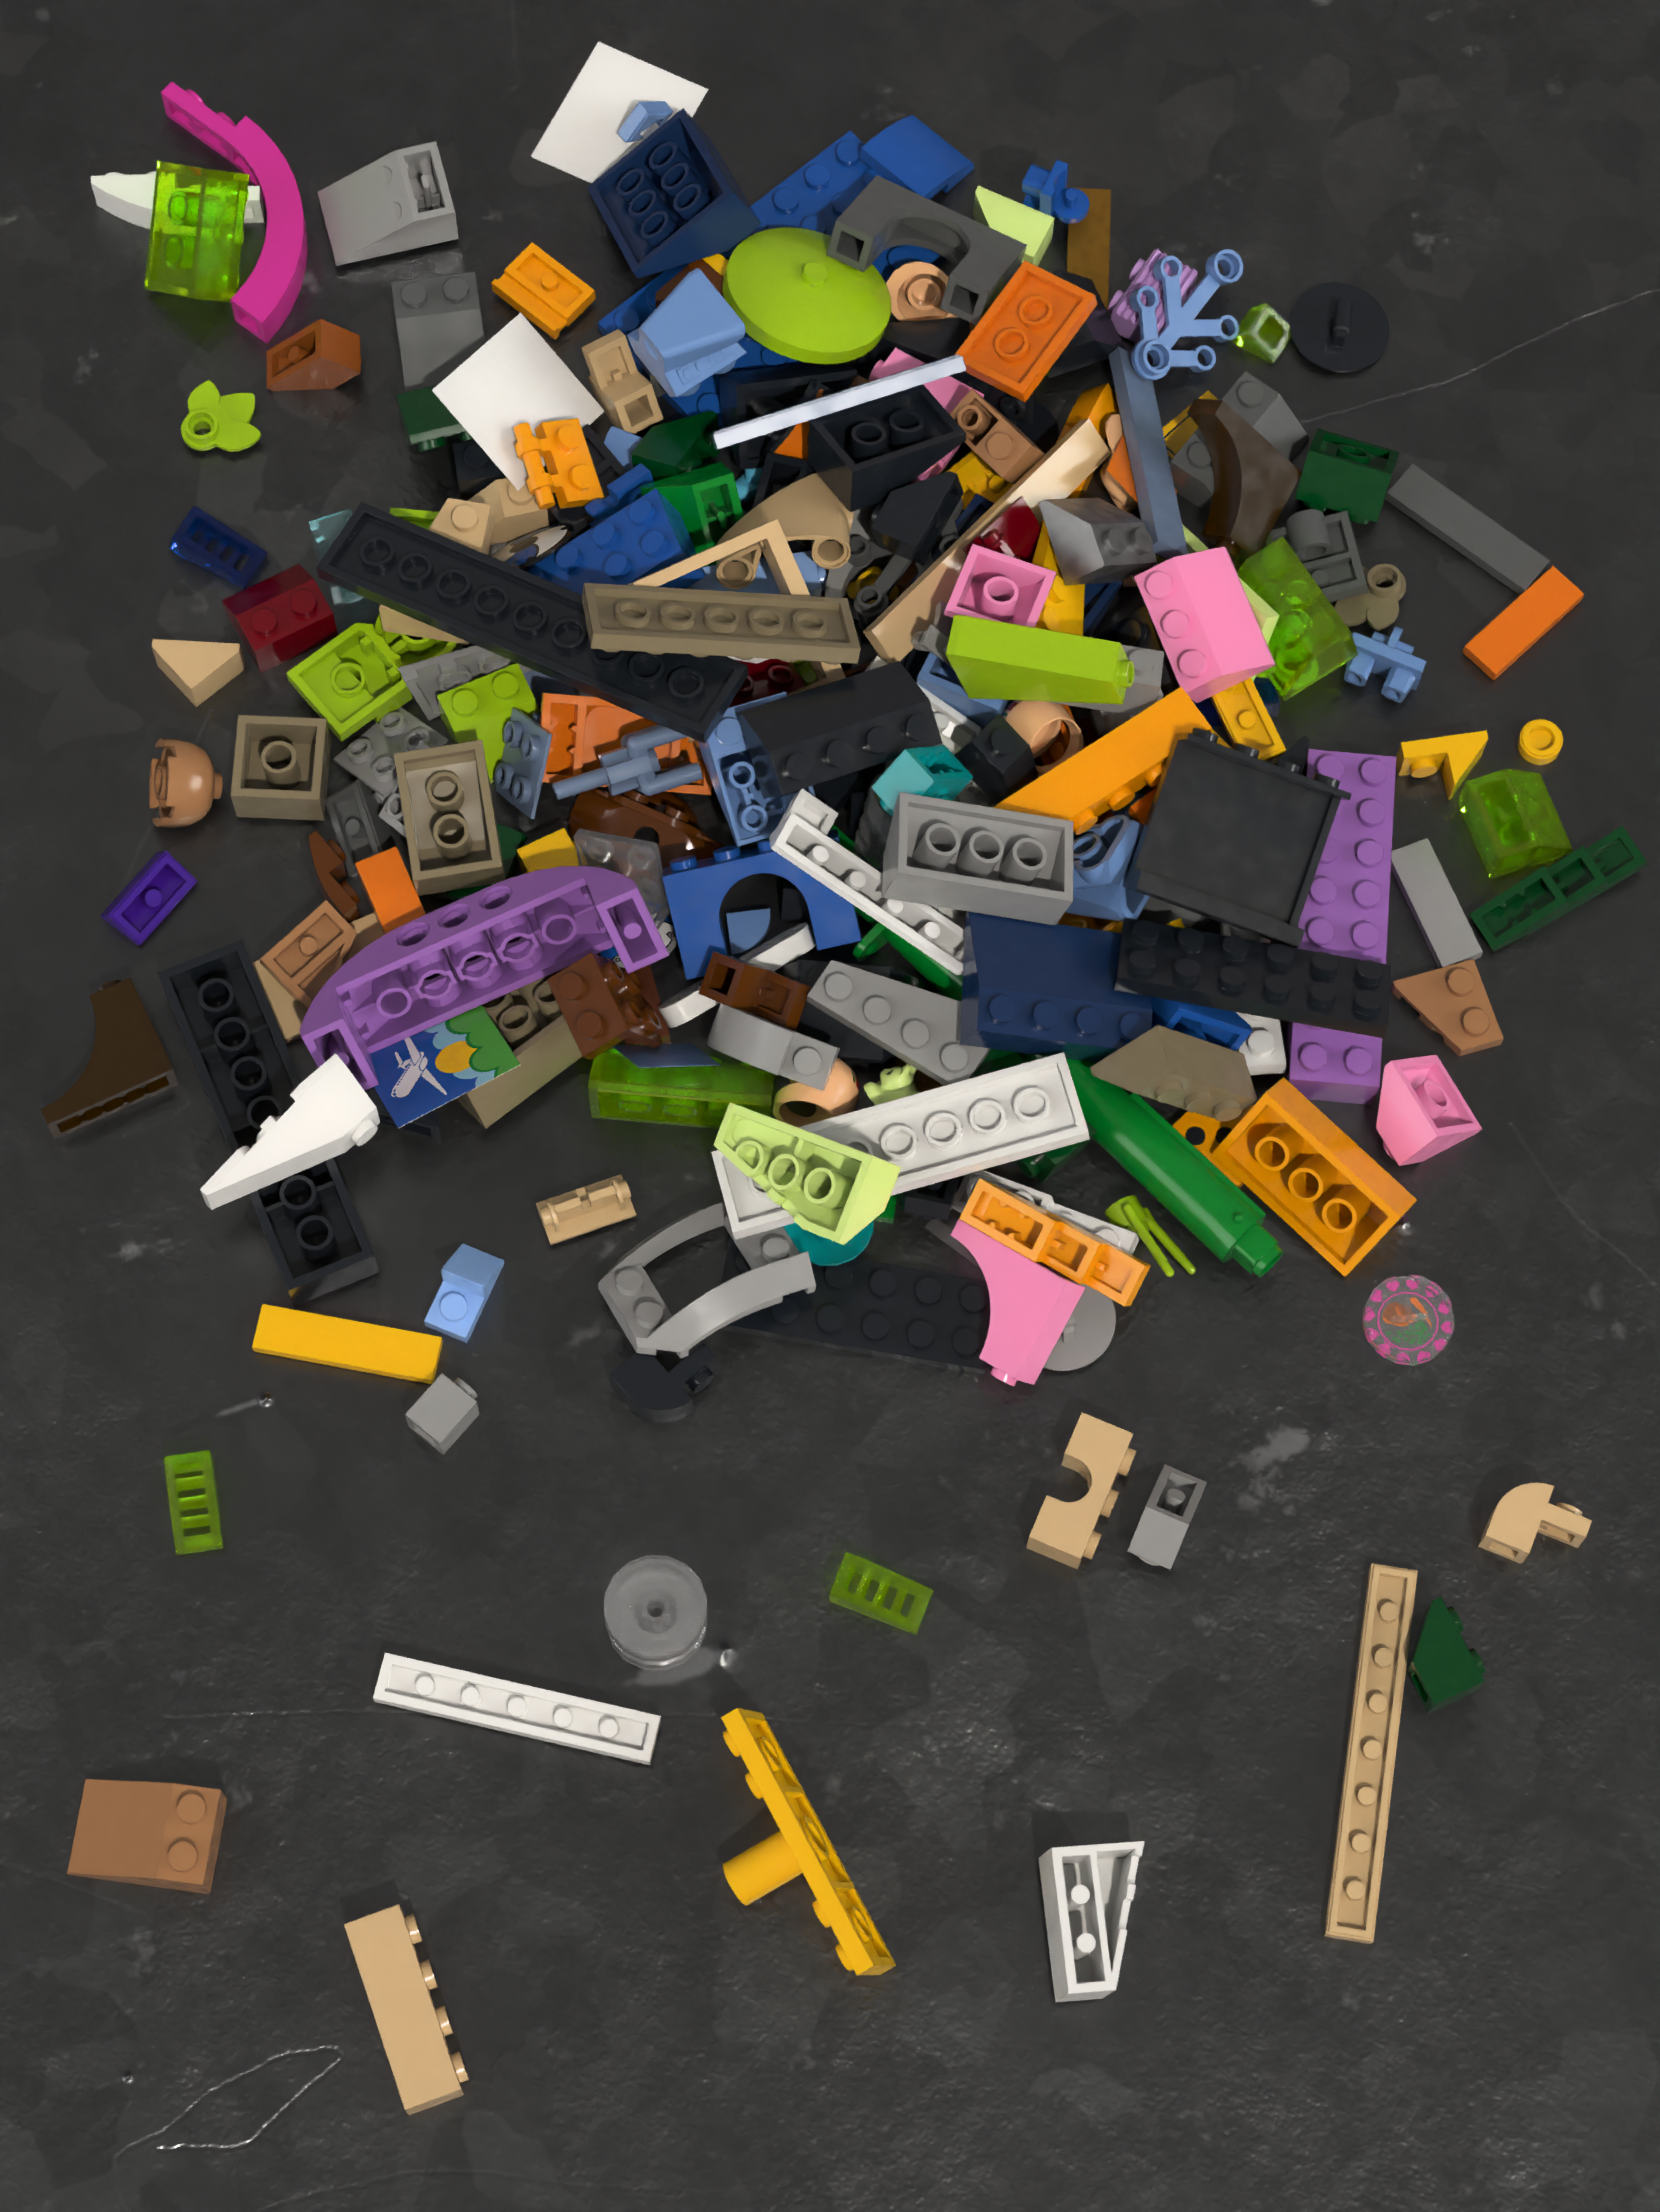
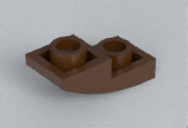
M315 830L309 835L310 850L317 879L325 899L348 923L360 919L357 908L360 899L353 888L345 881L347 876L343 862L347 858L344 852L333 839H329L326 842Z

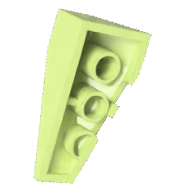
M731 1102L728 1105L713 1144L747 1177L752 1178L767 1192L766 1195L775 1204L781 1205L802 1229L845 1245L885 1211L901 1167L878 1157Z

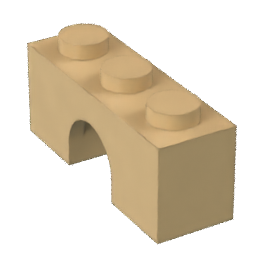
M1083 1412L1081 1413L1065 1450L1061 1465L1078 1472L1085 1479L1088 1485V1493L1082 1499L1075 1502H1063L1046 1495L1029 1535L1027 1549L1077 1570L1083 1557L1092 1560L1102 1536L1101 1533L1094 1531L1100 1515L1107 1518L1110 1517L1120 1493L1112 1489L1118 1473L1127 1476L1137 1452L1129 1448L1133 1433Z

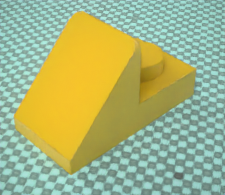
M1487 730L1401 742L1396 755L1398 776L1411 774L1412 777L1423 778L1441 770L1447 799L1450 800L1481 758L1488 741Z

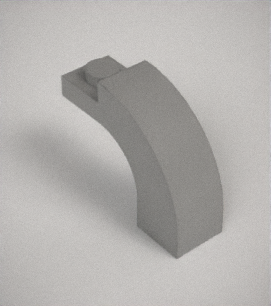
M720 1003L706 1041V1045L730 1057L821 1091H825L840 1050L836 1046L773 1023L754 1013L729 1007Z

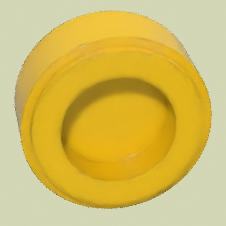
M1536 719L1528 722L1522 728L1517 740L1520 755L1526 761L1535 765H1545L1554 761L1563 745L1561 730L1553 722L1545 719Z

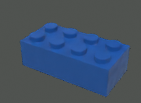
M655 488L524 571L582 595L584 583L627 585L697 554L681 514ZM703 567L658 587L686 589L706 577Z

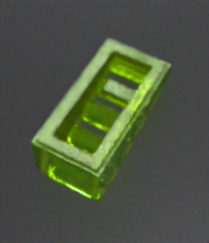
M206 1450L164 1457L176 1554L182 1555L223 1549L215 1467L211 1452ZM203 1470V1475L178 1479V1474ZM205 1488V1495L180 1497V1491ZM208 1507V1514L189 1517L182 1516L183 1510ZM210 1525L211 1533L185 1537L184 1529Z
M846 1552L830 1591L829 1601L917 1635L933 1590L869 1560ZM854 1572L863 1575L855 1594L847 1591ZM872 1579L880 1582L873 1602L865 1599ZM891 1586L898 1589L891 1609L888 1610L882 1607ZM907 1593L916 1596L908 1618L899 1615Z

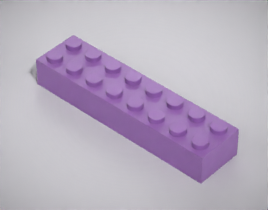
M1308 749L1302 775L1313 779L1314 774L1317 773L1340 781L1338 789L1349 792L1352 795L1350 800H1341L1297 926L1305 930L1300 947L1293 948L1326 952L1332 955L1386 964L1396 757ZM1288 1021L1286 1041L1287 1064L1284 1078L1308 1100L1373 1105L1380 1088L1382 1038Z

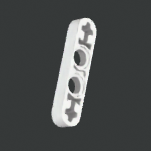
M801 923L780 933L738 959L776 971L783 965L788 964L814 948L816 940L808 924ZM703 979L659 1005L658 1008L669 1028L684 1024L720 1003L698 994Z

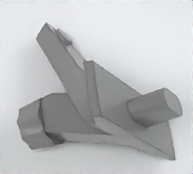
M941 601L936 605L934 624H930L928 630L916 631L912 635L911 644L914 649L929 651L953 668L946 656L952 618L944 615L947 604Z

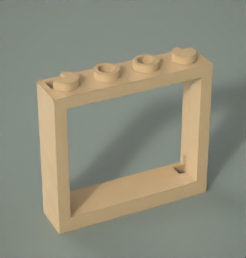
M778 519L766 522L627 584L632 586L658 587L759 542L782 595L811 596ZM810 661L818 680L787 694V696L846 678L840 664L831 665L819 661ZM687 737L689 743L694 741L696 747L700 748L697 740Z

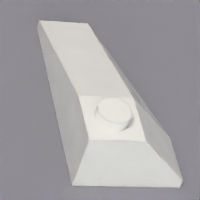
M336 1053L301 1082L290 1094L295 1102L283 1115L276 1118L270 1115L260 1125L262 1130L257 1135V1142L252 1148L249 1146L239 1148L200 1188L205 1204L211 1210L343 1154L355 1144L361 1146L373 1137L378 1129L377 1125L380 1123L377 1107Z

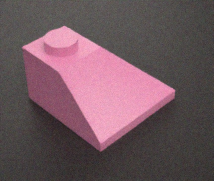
M972 544L944 615L951 618L954 615H965L1035 628L1054 582L1056 572Z
M1437 1055L1392 1060L1385 1065L1376 1129L1383 1139V1147L1386 1153L1399 1166L1423 1162L1482 1130V1127Z

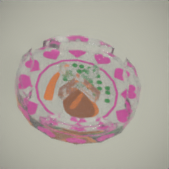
M1409 1275V1277L1394 1276L1387 1278L1373 1289L1363 1309L1362 1326L1368 1343L1380 1356L1395 1364L1415 1366L1431 1361L1445 1349L1454 1332L1455 1320L1450 1298L1438 1284L1423 1276Z

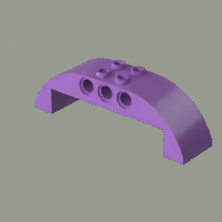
M561 866L536 870L484 888L412 920L367 945L328 979L313 999L299 1031L318 1068L336 1053L365 1091L379 1085L370 1053L388 1047L566 968L591 952L597 954L615 946L628 974L669 956V953L635 881L605 868L589 866Z

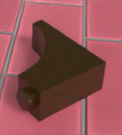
M1194 399L1187 414L1197 424L1206 440L1214 474L1212 505L1201 534L1214 545L1213 549L1226 547L1232 561H1236L1237 558L1256 560L1302 472L1223 400Z
M131 977L124 981H109L100 986L96 993L89 995L96 1021L95 1043L90 1060L79 1079L64 1095L40 1109L54 1139L179 1084Z

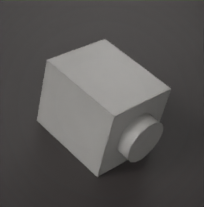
M442 1373L405 1414L408 1426L444 1455L480 1415L477 1401L474 1400L478 1395L460 1378L457 1377L452 1382Z

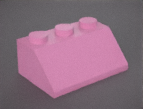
M1226 547L1172 557L1134 576L1180 687L1182 686L1188 696L1196 703L1276 665Z

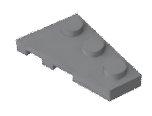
M474 645L402 666L398 669L405 684L430 721L440 716L437 695L508 667L516 662ZM519 664L523 674L532 671V669Z

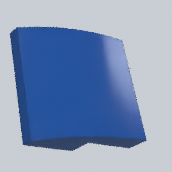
M914 115L905 117L878 133L860 148L859 158L886 180L929 200L940 190H943L945 193L950 191L974 169L975 165Z

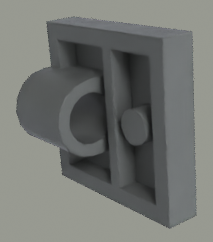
M1317 509L1303 510L1290 516L1286 521V527L1271 530L1265 543L1284 614L1368 593L1367 582L1347 510L1324 516L1322 511Z

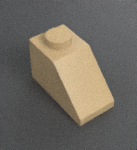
M508 478L498 479L468 500L470 502L491 505L494 525L491 545L513 541L528 533L549 526L547 509H539L535 495H530L527 483L517 490Z

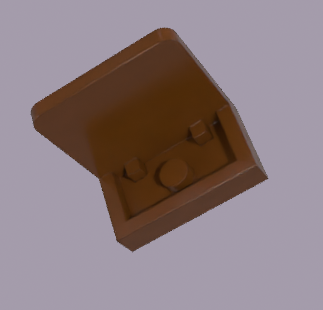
M591 952L547 979L584 1058L591 1060L626 1038H631L652 1048H656L663 1043L658 1032L662 1028L660 1020L653 1009L645 1005L640 994L644 988L635 971L628 974L625 968L619 967L612 959L608 960Z

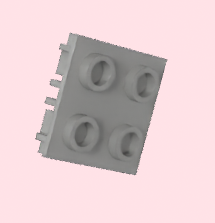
M400 707L395 712L384 715L378 724H374L333 758V760L376 791L373 793V797L381 807H384L398 781L394 754L414 751L420 740L438 746L449 745L450 741Z

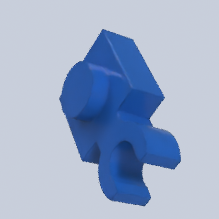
M640 463L607 485L608 497L590 501L584 509L591 517L597 519L590 524L591 528L641 498L639 486L654 482L651 471Z

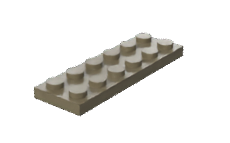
M584 583L582 603L591 649H601L606 652H618L620 650L642 651L653 655L677 653L691 654L696 657H707L710 655L730 656L742 660L766 658L779 659L784 662L801 660L819 661L831 665L841 663L858 664L861 648L847 598Z

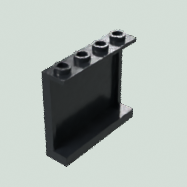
M1193 728L1191 733L1176 734L1123 887L1281 945L1300 947L1305 930L1297 926L1340 801L1350 800L1352 794L1338 789L1340 781L1315 773L1313 779L1298 774L1300 766L1294 763L1274 758L1273 764L1258 759L1259 751L1238 743H1234L1232 749L1217 743L1219 736L1214 733Z

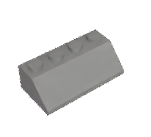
M900 792L897 796L883 855L882 898L1056 925L1073 902V821Z

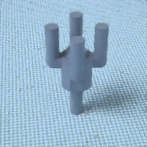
M657 724L624 735L621 738L620 748L599 754L600 768L554 782L552 787L557 800L607 785L612 797L632 790L651 796L701 780L703 775L698 762L691 763V761L660 770L654 747L688 736Z

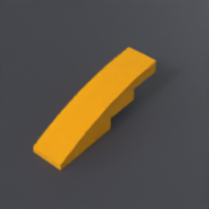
M979 1178L959 1218L1033 1262H1041L1078 1284L1090 1286L1123 1306H1131L1151 1265L1104 1239L983 1178Z

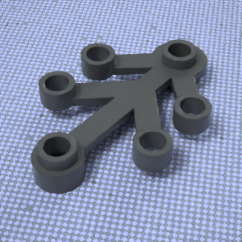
M962 497L941 533L943 539L939 546L941 555L960 538L955 521L958 519L963 508ZM876 504L869 509L867 514L869 524L871 521L872 514L879 504ZM856 536L850 539L851 553L848 562L853 566L860 567L868 564L872 559L893 553L878 547L875 540L869 542L864 537ZM856 549H865L861 554H852ZM932 553L929 554L923 566L916 563L919 572L916 580L934 563ZM895 554L874 585L866 586L858 592L854 600V607L862 623L870 625L891 605L888 595L912 561ZM871 600H876V601H875L874 603H872V604H866L867 602H869V601H871Z

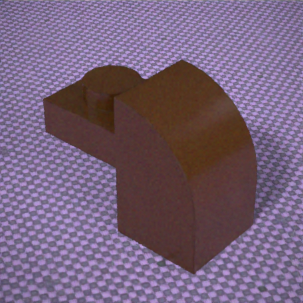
M713 951L698 994L729 1007L751 1012L783 1026L796 1029L811 986L768 968Z

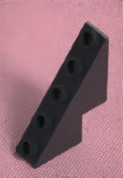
M958 317L888 323L879 343L870 352L857 358L856 362L874 368L879 360L886 361L895 348L926 364L955 355L971 333L969 322ZM964 371L950 376L983 393L984 399L1005 417L1027 425L1033 424L1034 391L1028 400L1023 402Z

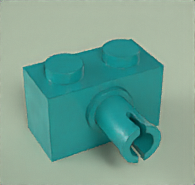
M945 745L909 748L903 750L871 788L881 798L880 804L882 808L893 816L897 796L900 792L953 801L973 776Z

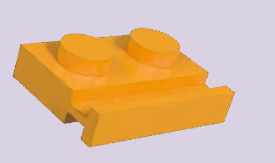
M533 242L504 269V274L498 280L495 278L491 282L492 291L521 312L553 339H556L559 336V332L565 326L568 327L596 299L594 289Z

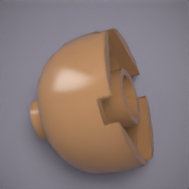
M160 738L156 742L155 748H163L161 759L152 758L149 777L150 808L159 806L160 818H152L153 824L157 827L173 828L190 826L199 822L210 811L213 799H220L223 787L222 774L214 772V765L210 756L204 749L194 743L180 739Z

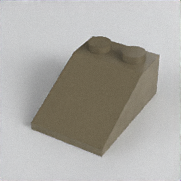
M476 740L395 753L394 760L412 878L418 896L495 884L506 880L483 741Z

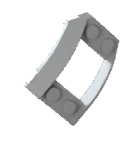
M722 1201L691 1212L644 1239L617 1261L598 1282V1289L636 1353L656 1355L657 1350L676 1352L679 1358L688 1356L689 1349L724 1326L758 1310L781 1303L785 1295L805 1290L807 1294L813 1293L816 1290V1283L808 1251L800 1254L783 1226L735 1240L725 1202ZM725 1226L752 1270L720 1284L672 1316L643 1267L678 1244L709 1230Z

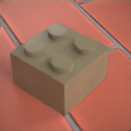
M238 715L231 785V799L237 817L325 821L331 752V736L326 718Z

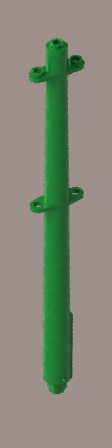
M834 824L832 825L830 831L838 830L841 846L883 874V868ZM855 906L856 912L873 927L853 951V956L860 962L866 960L888 942L945 997L962 1002L963 975L954 974ZM1017 1052L1026 1062L1048 1057ZM1066 1059L1085 1122H1088L1097 1130L1093 1139L1222 1263L1234 1258L1250 1274L1254 1273L1259 1278L1266 1274L1284 1253L1278 1246V1241L1262 1227L1266 1213L1138 1094L1132 1093L1129 1095L1123 1088L1093 1076L1090 1067L1095 1065L1094 1062Z

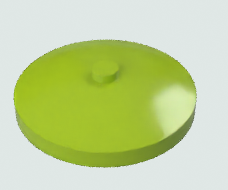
M784 227L760 231L743 240L734 249L729 258L722 285L724 299L743 321L746 329L745 332L758 343L773 352L794 360L813 364H838L862 357L870 352L881 340L891 315V298L884 279L873 264L865 272H861L827 256L831 236L809 229Z

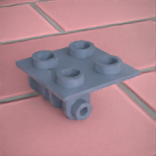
M513 707L510 721L506 723L503 739L505 746L501 763L497 765L495 770V791L527 817L534 819L553 734L540 725L541 713H533L531 719L517 707Z

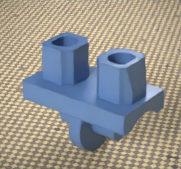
M1395 626L1390 637L1374 631L1372 638L1354 632L1344 658V662L1347 663L1343 679L1356 686H1365L1370 673L1384 677L1386 681L1381 693L1386 698L1401 703L1411 689H1417L1427 661L1413 656L1412 653L1415 647L1400 641L1404 630L1400 627Z

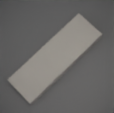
M1426 838L1393 850L1391 854V871L1438 969L1463 961L1481 958L1483 951L1429 839Z

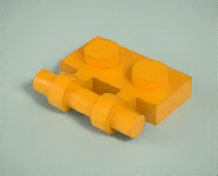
M578 418L541 422L534 429L536 437L533 436L529 423H521L513 428L517 439L514 447L518 459L524 461L529 476L526 480L530 495H535L539 509H548L556 504L552 493H555L560 509L586 506L594 499L604 498ZM541 457L544 458L548 473H545Z

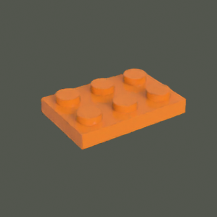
M1024 260L955 355L959 354L963 357L966 367L964 372L1026 402L1098 305L1096 296Z

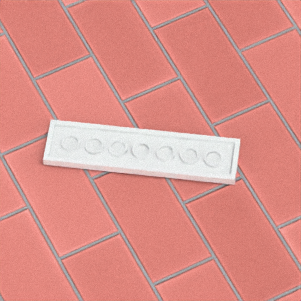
M1064 1052L798 1127L901 1167L891 1196L1090 1140L1089 1131ZM719 1150L711 1152L735 1240L796 1223L793 1220L794 1218L781 1205L775 1204L766 1195L767 1192L752 1178L747 1177L725 1155Z

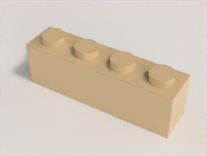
M398 1904L344 1924L407 2114L412 2115L463 2096L464 2093L460 2083L469 2080L460 2052L450 2054L445 2036L452 2034L453 2030L444 2005L437 2008L434 2006L429 1990L437 1988L438 1985L429 1959L422 1962L419 1961L414 1944L422 1942V1937L414 1914L404 1916Z

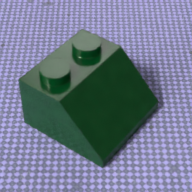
M1318 428L1307 454L1295 499L1302 500L1303 505L1309 509H1317L1322 512L1327 511L1328 508L1339 512L1347 510L1350 521L1367 524L1369 521L1377 523L1399 452Z

